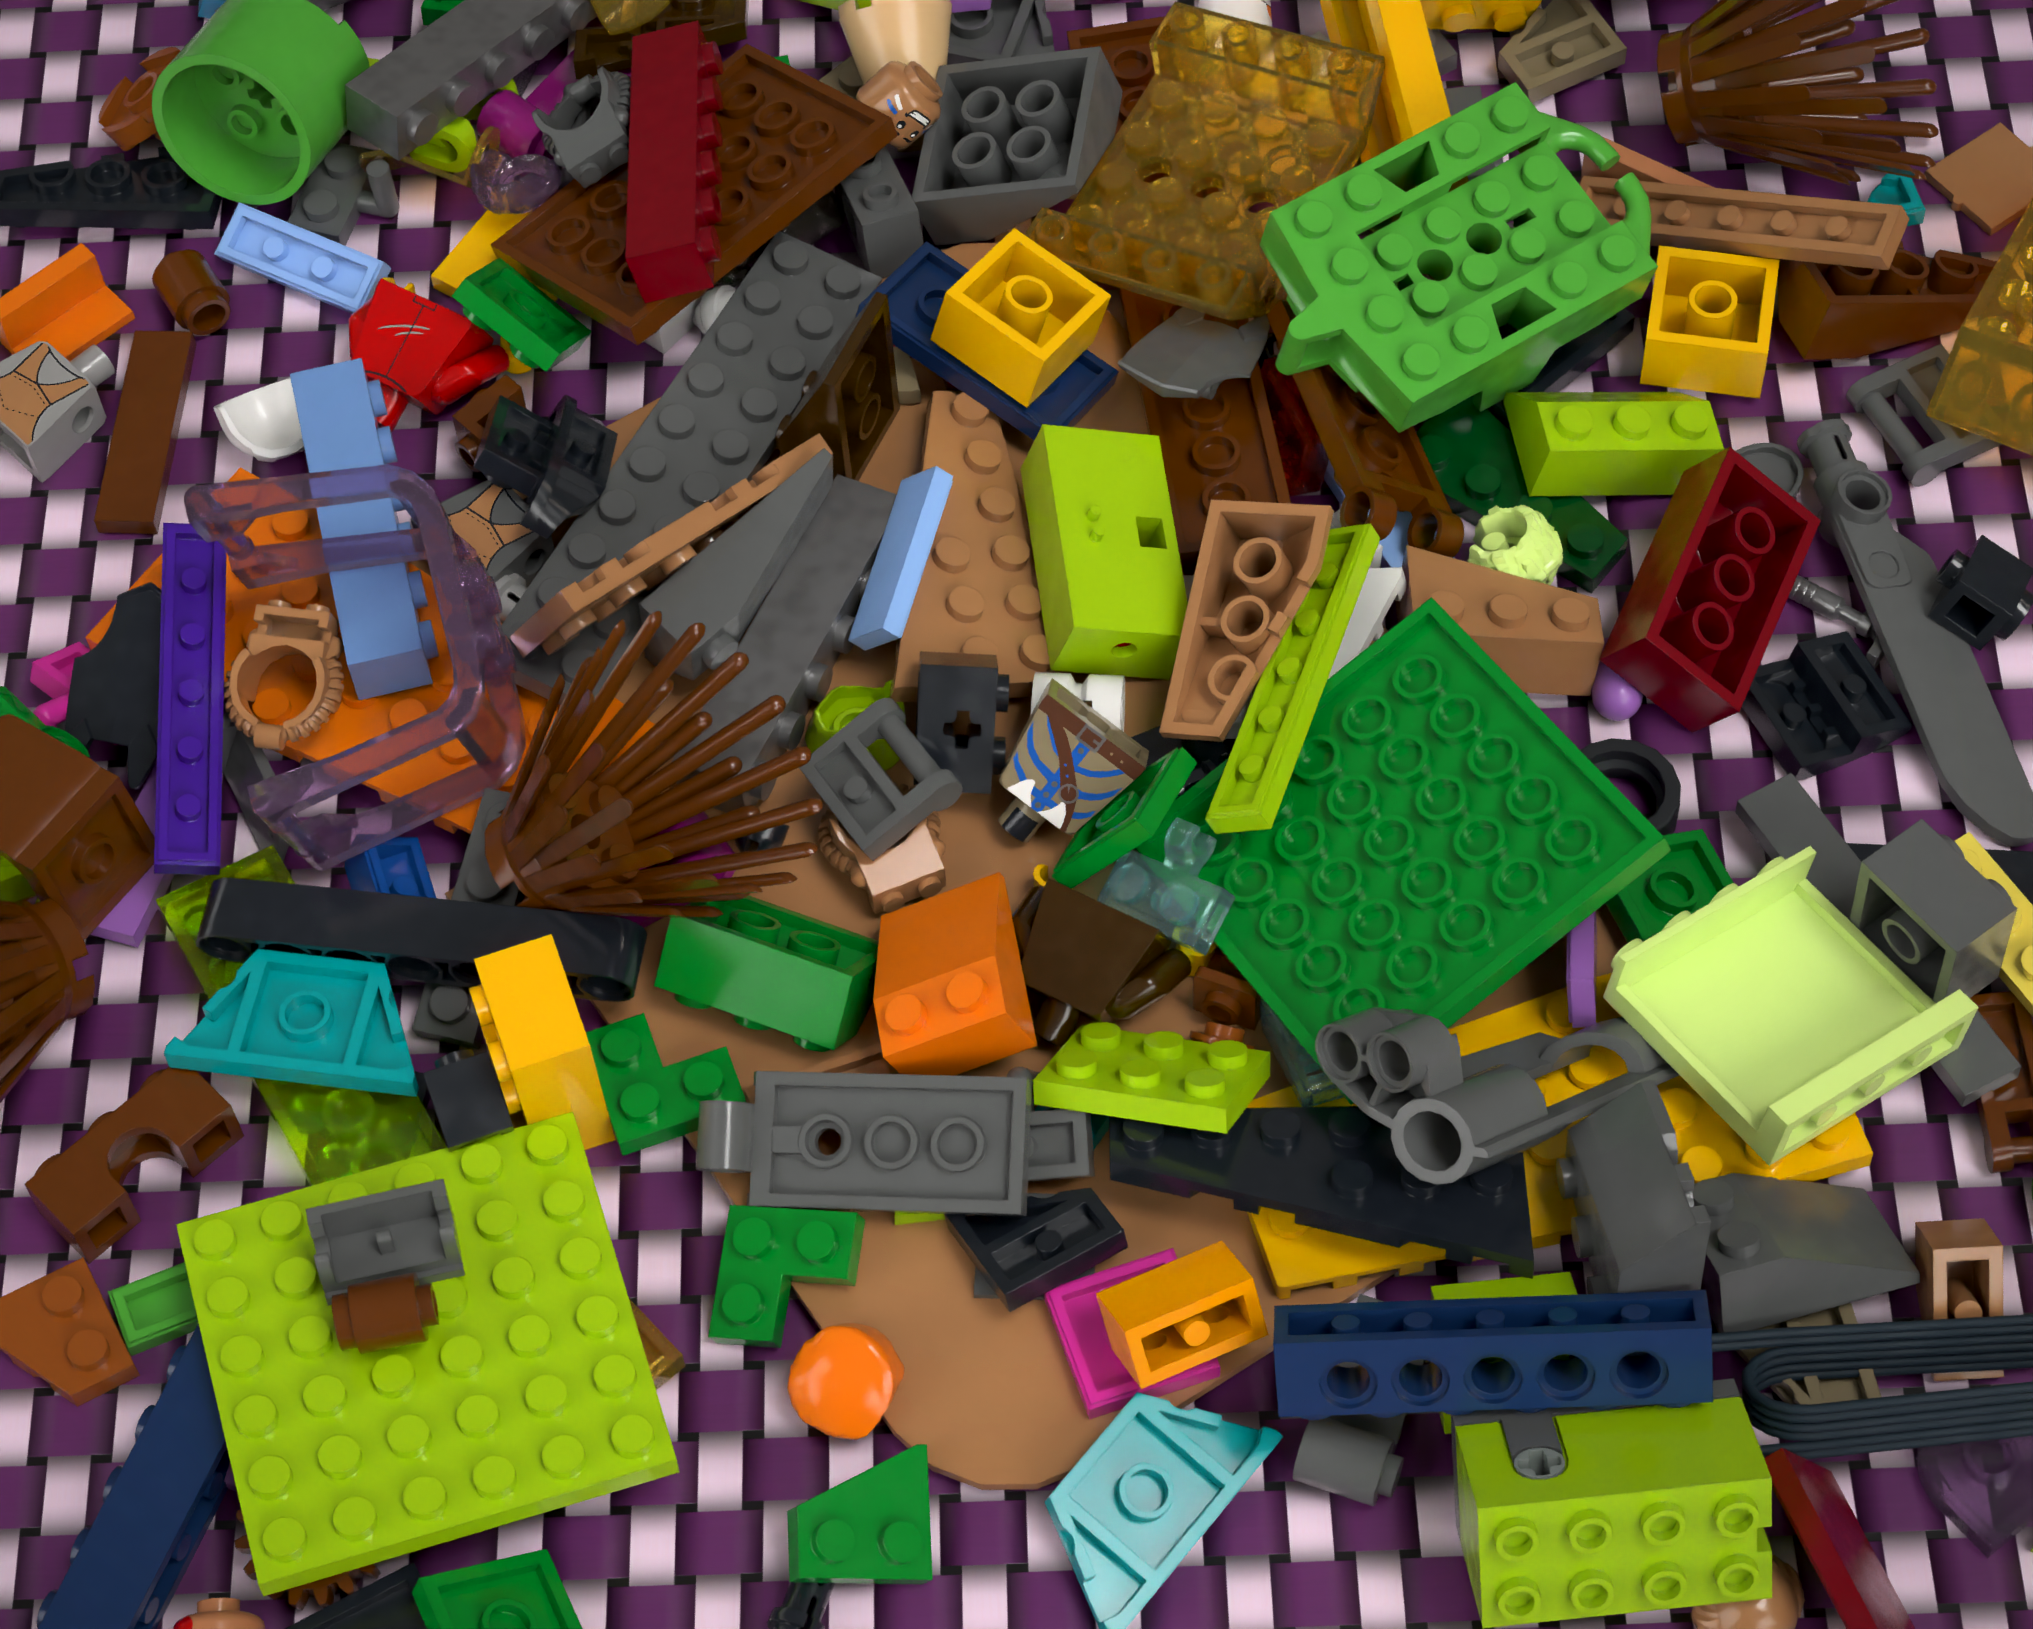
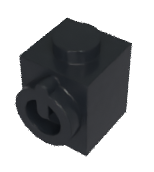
M1981 535L1965 554L1956 549L1939 570L1935 580L1943 586L1928 617L1979 651L1994 635L2004 641L2017 629L2033 604V593L2026 589L2033 574V568L1984 535Z

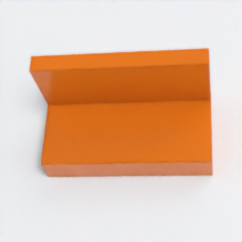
M80 243L0 297V342L12 355L38 341L48 342L70 362L93 344H99L135 319V315L106 286L95 255L85 245Z

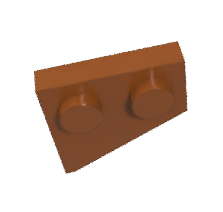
M84 1257L0 1297V1350L9 1355L14 1364L33 1377L38 1376L44 1379L56 1393L78 1407L140 1376Z

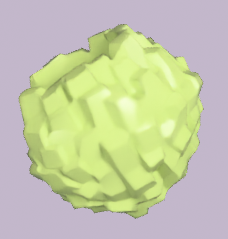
M1496 505L1488 510V515L1483 516L1475 527V536L1473 538L1475 544L1469 549V559L1467 561L1551 585L1563 561V548L1558 532L1554 531L1555 527L1549 525L1540 512L1526 505L1515 506L1514 508H1499Z

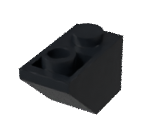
M472 1049L449 1053L434 1062L436 1069L423 1073L449 1152L500 1133L503 1135L514 1131L488 1051L474 1055Z

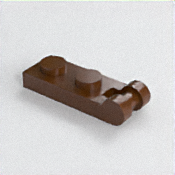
M2011 991L1979 994L1970 998L1979 1007L1978 1011L2021 1065L2018 1078L1994 1091L1987 1092L1976 1100L1984 1136L1985 1157L1991 1174L2011 1172L2014 1164L2033 1163V1023L2031 1014ZM2029 1122L2030 1136L2010 1137L2008 1124Z

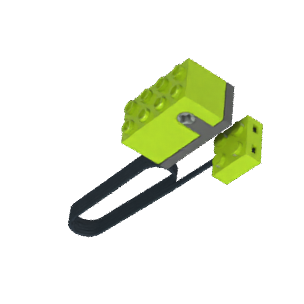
M1570 1272L1533 1275V1279L1513 1277L1431 1286V1300L1578 1295ZM2033 1314L1712 1333V1352L1777 1347L1768 1349L1751 1358L1743 1369L1742 1399L1733 1378L1713 1381V1402L1691 1403L1680 1408L1650 1404L1621 1405L1610 1410H1594L1588 1407L1547 1408L1535 1413H1524L1515 1409L1475 1410L1465 1415H1450L1439 1412L1444 1434H1452L1456 1527L1482 1628L1772 1598V1549L1764 1527L1772 1526V1478L1765 1462V1457L1780 1448H1784L1805 1459H1816L2033 1436V1381L1812 1405L1788 1404L1776 1401L1760 1393V1391L1771 1385L1782 1383L1783 1380L1789 1378L1793 1381L1803 1380V1377L1817 1375L1818 1379L1859 1377L1858 1369H1873L1875 1376L2033 1368ZM1632 1352L1630 1354H1627L1626 1356L1642 1357L1647 1355L1648 1353ZM1562 1354L1554 1357V1359L1568 1360L1576 1356ZM1487 1357L1482 1359L1481 1361L1493 1363L1501 1361L1503 1359L1499 1357ZM1752 1426L1769 1436L1798 1442L1759 1445Z

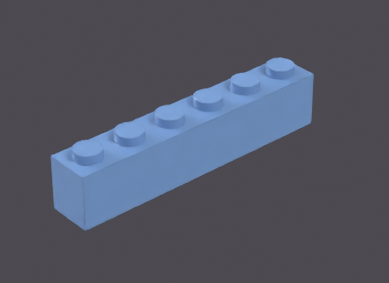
M362 358L290 373L347 666L358 699L363 700L433 684L428 659L439 657L431 620L422 622L419 620L417 609L429 607L420 570L409 572L407 560L418 558L410 521L399 523L397 511L406 510L408 506L400 474L389 475L387 464L398 462L390 426L381 428L378 426L377 417L388 415L380 380L368 381Z

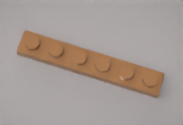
M1583 175L1579 185L1609 224L1613 225L1623 220L1626 213L1625 205L1614 188L1615 183L1619 179ZM1640 181L1650 202L1652 215L1651 246L1660 245L1727 254L1889 270L1910 220L1902 205Z

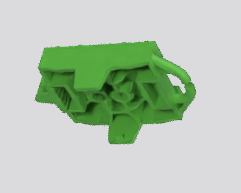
M1514 82L1270 212L1259 245L1288 294L1286 300L1296 316L1288 326L1275 361V366L1280 373L1292 375L1329 364L1355 393L1360 391L1398 433L1448 410L1473 395V404L1479 412L1484 411L1503 400L1506 392H1518L1530 385L1556 349L1595 328L1642 298L1658 268V265L1650 256L1652 215L1649 197L1633 172L1624 175L1615 183L1614 188L1624 202L1626 213L1623 220L1610 225L1556 153L1566 149L1579 151L1587 155L1601 171H1606L1619 161L1620 155L1600 134L1582 125L1539 112L1519 85ZM1515 150L1520 152L1519 155L1449 192L1453 183ZM1511 220L1514 222V223H1513V227H1514L1513 230H1512V229L1509 227V225L1507 224V223L1510 222ZM1368 229L1374 232L1363 239H1360L1358 234ZM1471 247H1475V248L1481 249V250H1483L1486 254H1484V253H1478V252L1474 251ZM1422 274L1432 275L1439 281L1427 279ZM1509 323L1518 330L1502 339L1499 327Z

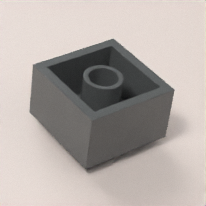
M1920 819L1862 861L1850 921L1926 995L1937 1003L1959 989L1971 998L1999 977L2017 907L2013 905L2009 894L2002 885L1995 880L1986 879L1965 859L1962 850L1953 839L1944 834L1939 835L1923 819Z

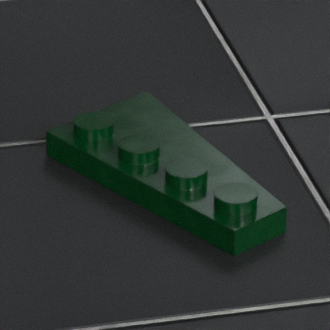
M1473 396L1429 418L1416 432L1453 514L1477 526L1479 520L1483 516L1488 515V510L1496 505L1499 508H1514L1515 506L1526 505L1540 512L1548 524L1555 527L1554 531L1558 532L1563 548V561L1558 568L1557 574L1591 594L1625 555L1628 538L1582 496H1529L1512 432L1487 409L1479 412L1473 404Z

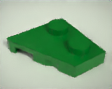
M916 1444L788 1510L789 1582L923 1585L933 1580L927 1444Z

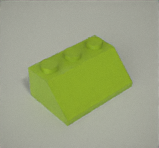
M1506 392L1503 399L1529 496L1673 495L1685 470L1724 450L1710 401L1680 392Z

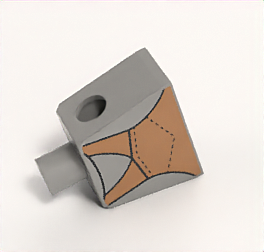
M38 341L0 361V445L41 483L50 478L104 424L106 414L96 387L115 373L114 366L107 355L98 346L93 344L69 362L48 342Z

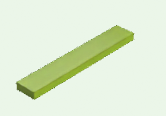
M1371 523L1330 529L1322 569L1259 678L1205 817L1206 822L1215 834L1272 828L1380 541V537Z

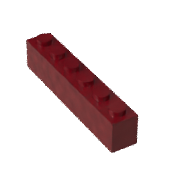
M698 20L632 37L625 259L644 303L713 288L714 262L722 259L721 245L714 224L722 221L721 205L715 190V185L722 184V171L715 148L722 147L723 145L721 128L716 116L717 111L723 110L722 95L716 80V76L723 74V63L716 42L714 40L706 41Z

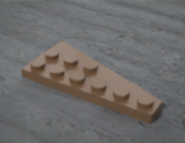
M961 390L933 391L927 407L920 460L922 461L921 472L938 466L953 476V483L902 638L897 639L895 650L896 665L889 698H892L895 702H917L920 651L996 655L998 674H1009V698L1032 697L1035 672L1071 673V675L1072 672L1050 670L1028 519L1000 422L996 414Z
M820 433L758 471L751 477V481L748 482L746 478L741 480L712 502L708 500L644 539L627 551L621 560L618 561L615 557L598 567L579 583L575 581L560 590L509 638L523 658L541 646L548 656L578 637L582 630L595 621L597 623L604 621L626 606L630 599L643 590L649 591L674 575L678 568L693 559L723 533L722 529L744 516L823 448L831 455L833 452Z

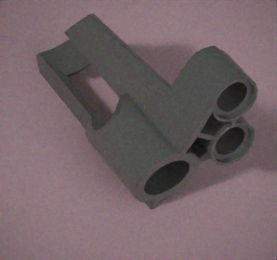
M1372 1007L1324 1025L1318 1031L1315 1040L1318 1062L1325 1074L1365 1114L1391 1129V1141L1395 1155L1404 1168L1419 1180L1436 1185L1453 1183L1559 1134L1572 1122L1594 1113L1639 1082L1655 1080L1656 1085H1659L1679 1076L1623 1017L1600 1021L1563 1038L1538 1032L1461 1057L1456 1033L1451 1035L1447 1027L1440 1020L1430 1015L1413 1013V1010L1409 1009L1393 1010ZM1593 1045L1613 1050L1625 1061L1628 1073L1549 1107H1546L1544 1095L1534 1080L1589 1057L1590 1049Z

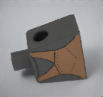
M489 480L410 518L420 555L461 597L480 609L489 590L504 575L519 574L526 580V587L528 588L554 551L552 536L546 539L520 525L521 519L530 505L526 502L527 497L522 499L513 489L500 488Z

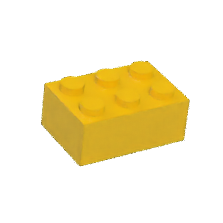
M552 934L474 959L481 984L469 988L513 1128L573 1112L584 1150L615 1141L591 1047Z

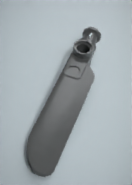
M1842 419L1821 421L1803 431L1797 440L1800 453L1805 458L1810 459L1817 476L1813 487L1822 506L1818 513V518L1821 520L1818 531L1828 543L1840 548L1933 771L1941 787L1958 811L1983 833L2006 846L2019 847L2033 842V791L1969 643L1928 617L1943 586L1935 580L1938 571L1934 561L1925 550L1893 529L1887 514L1893 498L1891 488L1881 476L1868 470L1866 463L1856 459L1849 443L1852 437L1849 425L1844 423Z

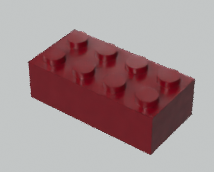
M1731 447L1685 470L1599 660L1692 733L1740 712L1821 520Z

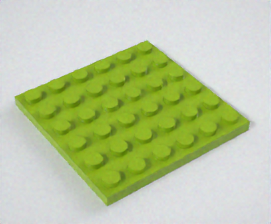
M573 1112L530 1125L514 1128L512 1132L503 1135L500 1133L462 1146L461 1149L449 1152L448 1147L176 1224L256 1577L263 1597L679 1473L676 1455ZM444 1179L455 1216L465 1275L432 1282L439 1311V1325L428 1327V1341L365 1354H360L358 1348L342 1351L335 1331L332 1305L328 1306L325 1292L315 1265L314 1255H316V1250L308 1227L306 1209Z

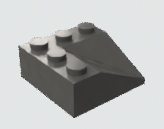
M1100 46L939 66L936 82L943 93L942 97L938 100L941 113L937 122L925 132L912 198L919 211V218L935 245L991 240L1081 190L1115 137L1123 93Z

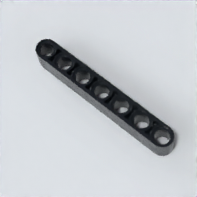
M220 878L214 880L211 884L196 938V946L210 957L228 962L245 963L257 949L385 963L389 979L474 987L481 984L474 959L552 934L574 998L623 1002L630 1000L635 995L647 932L636 922L615 916L241 878Z

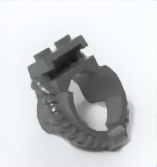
M603 66L597 69L598 74L594 78L587 74L569 86L570 93L561 99V103L556 104L555 110H552L549 116L538 108L532 112L536 126L543 133L542 141L547 152L554 157L557 165L566 167L567 171L584 188L598 182L603 176L620 165L627 163L629 158L631 78L621 72L607 71ZM600 94V102L593 115L583 125L571 129L575 118L582 110L581 106Z

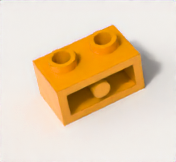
M1222 1240L1096 1293L1112 1350L1141 1389L1269 1335L1253 1277Z

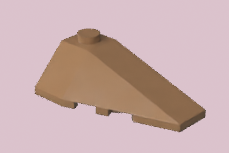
M1211 499L1159 730L1162 737L1224 741L1322 569L1334 513L1330 505Z

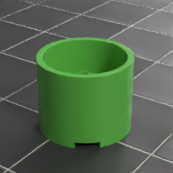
M227 0L159 75L152 93L154 123L160 139L171 157L192 179L206 189L221 197L243 204L268 205L289 198L299 190L348 130L345 84L370 67L368 58L359 38L345 20L337 24L322 9L307 0Z

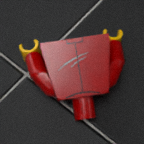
M381 278L376 286L374 295L353 312L348 320L351 360L362 358L368 381L380 380L388 415L377 417L378 426H390L391 432L394 431L408 403L433 415H437L447 405H451L483 383L506 371L513 374H523L532 369L512 354L509 349L511 344L503 337H500V346L492 345L494 339L484 329L473 324L467 317L417 295L414 283L411 282L405 288L396 285L393 278Z

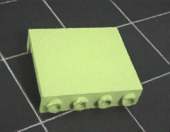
M1811 846L1788 859L1782 856L1774 858L1761 869L1755 878L1741 886L1735 883L1727 885L1713 897L1708 905L1692 914L1689 911L1680 912L1664 926L1661 932L1649 939L1642 941L1637 938L1628 942L1617 952L1611 962L1613 972L1603 996L1769 1166L1958 1049L1979 1008L1960 989L1935 1003L1806 879L1817 853Z

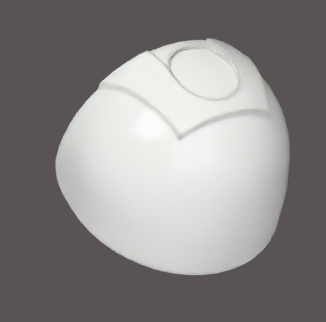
M291 378L252 390L213 407L222 430L230 442L242 452L255 457L258 461L275 462L305 450Z

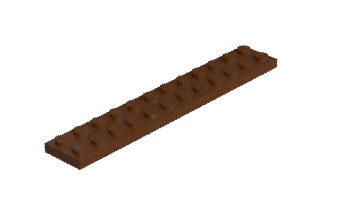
M1178 14L1067 31L1068 50L1101 47L1123 91L1115 137L1093 170L1130 348L1154 328L1172 317L1177 310L1198 298L1207 299L1205 320L1221 322L1239 330V327L1248 323L1249 319ZM1257 362L1249 378L1223 380L1212 400L1203 397H1161L1137 380L1148 434L1157 435L1160 440L1182 569L1196 567L1211 499L1291 503L1259 362Z

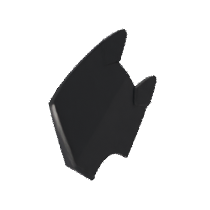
M152 582L119 594L112 622L103 639L88 653L74 658L65 731L77 738L87 750H89L94 740L128 747V783L130 788L138 790L142 786L157 761L161 589Z

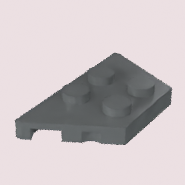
M992 0L990 10L951 14L947 65L1055 52L1050 21L1046 15L1045 0Z

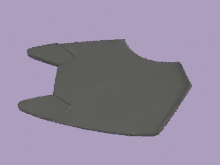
M1198 298L1177 310L1172 317L1139 340L1125 354L1121 361L1118 360L1117 364L1125 372L1161 397H1203L1212 400L1223 380L1249 378L1266 345L1270 323L1267 316L1262 315L1242 325L1238 330L1221 322L1205 320L1207 299Z

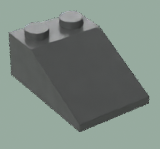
M1730 1173L1694 1183V1190H1692L1694 1206L1705 1205L1711 1220L1700 1290H1706L1709 1313L1720 1333L1755 1330L1920 1283V1272L1863 1188L1797 1180H1779L1773 1177Z

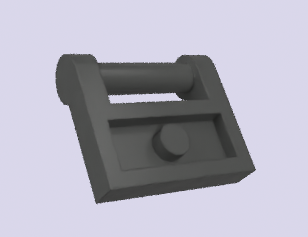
M1942 344L1859 379L1848 389L1846 399L1855 411L1861 414L1865 413L1903 462L1902 473L1914 487L1923 486L1936 478L1941 471L2004 444L2008 431L2002 420ZM1897 394L1935 444L1922 448L1885 398Z
M882 698L871 704L814 751L807 764L799 767L861 850L872 861L877 859L933 811H942L952 806L959 799L963 789L961 783L950 770L940 769L905 725L906 716L892 698ZM877 739H884L919 783L906 795L902 794L867 749Z

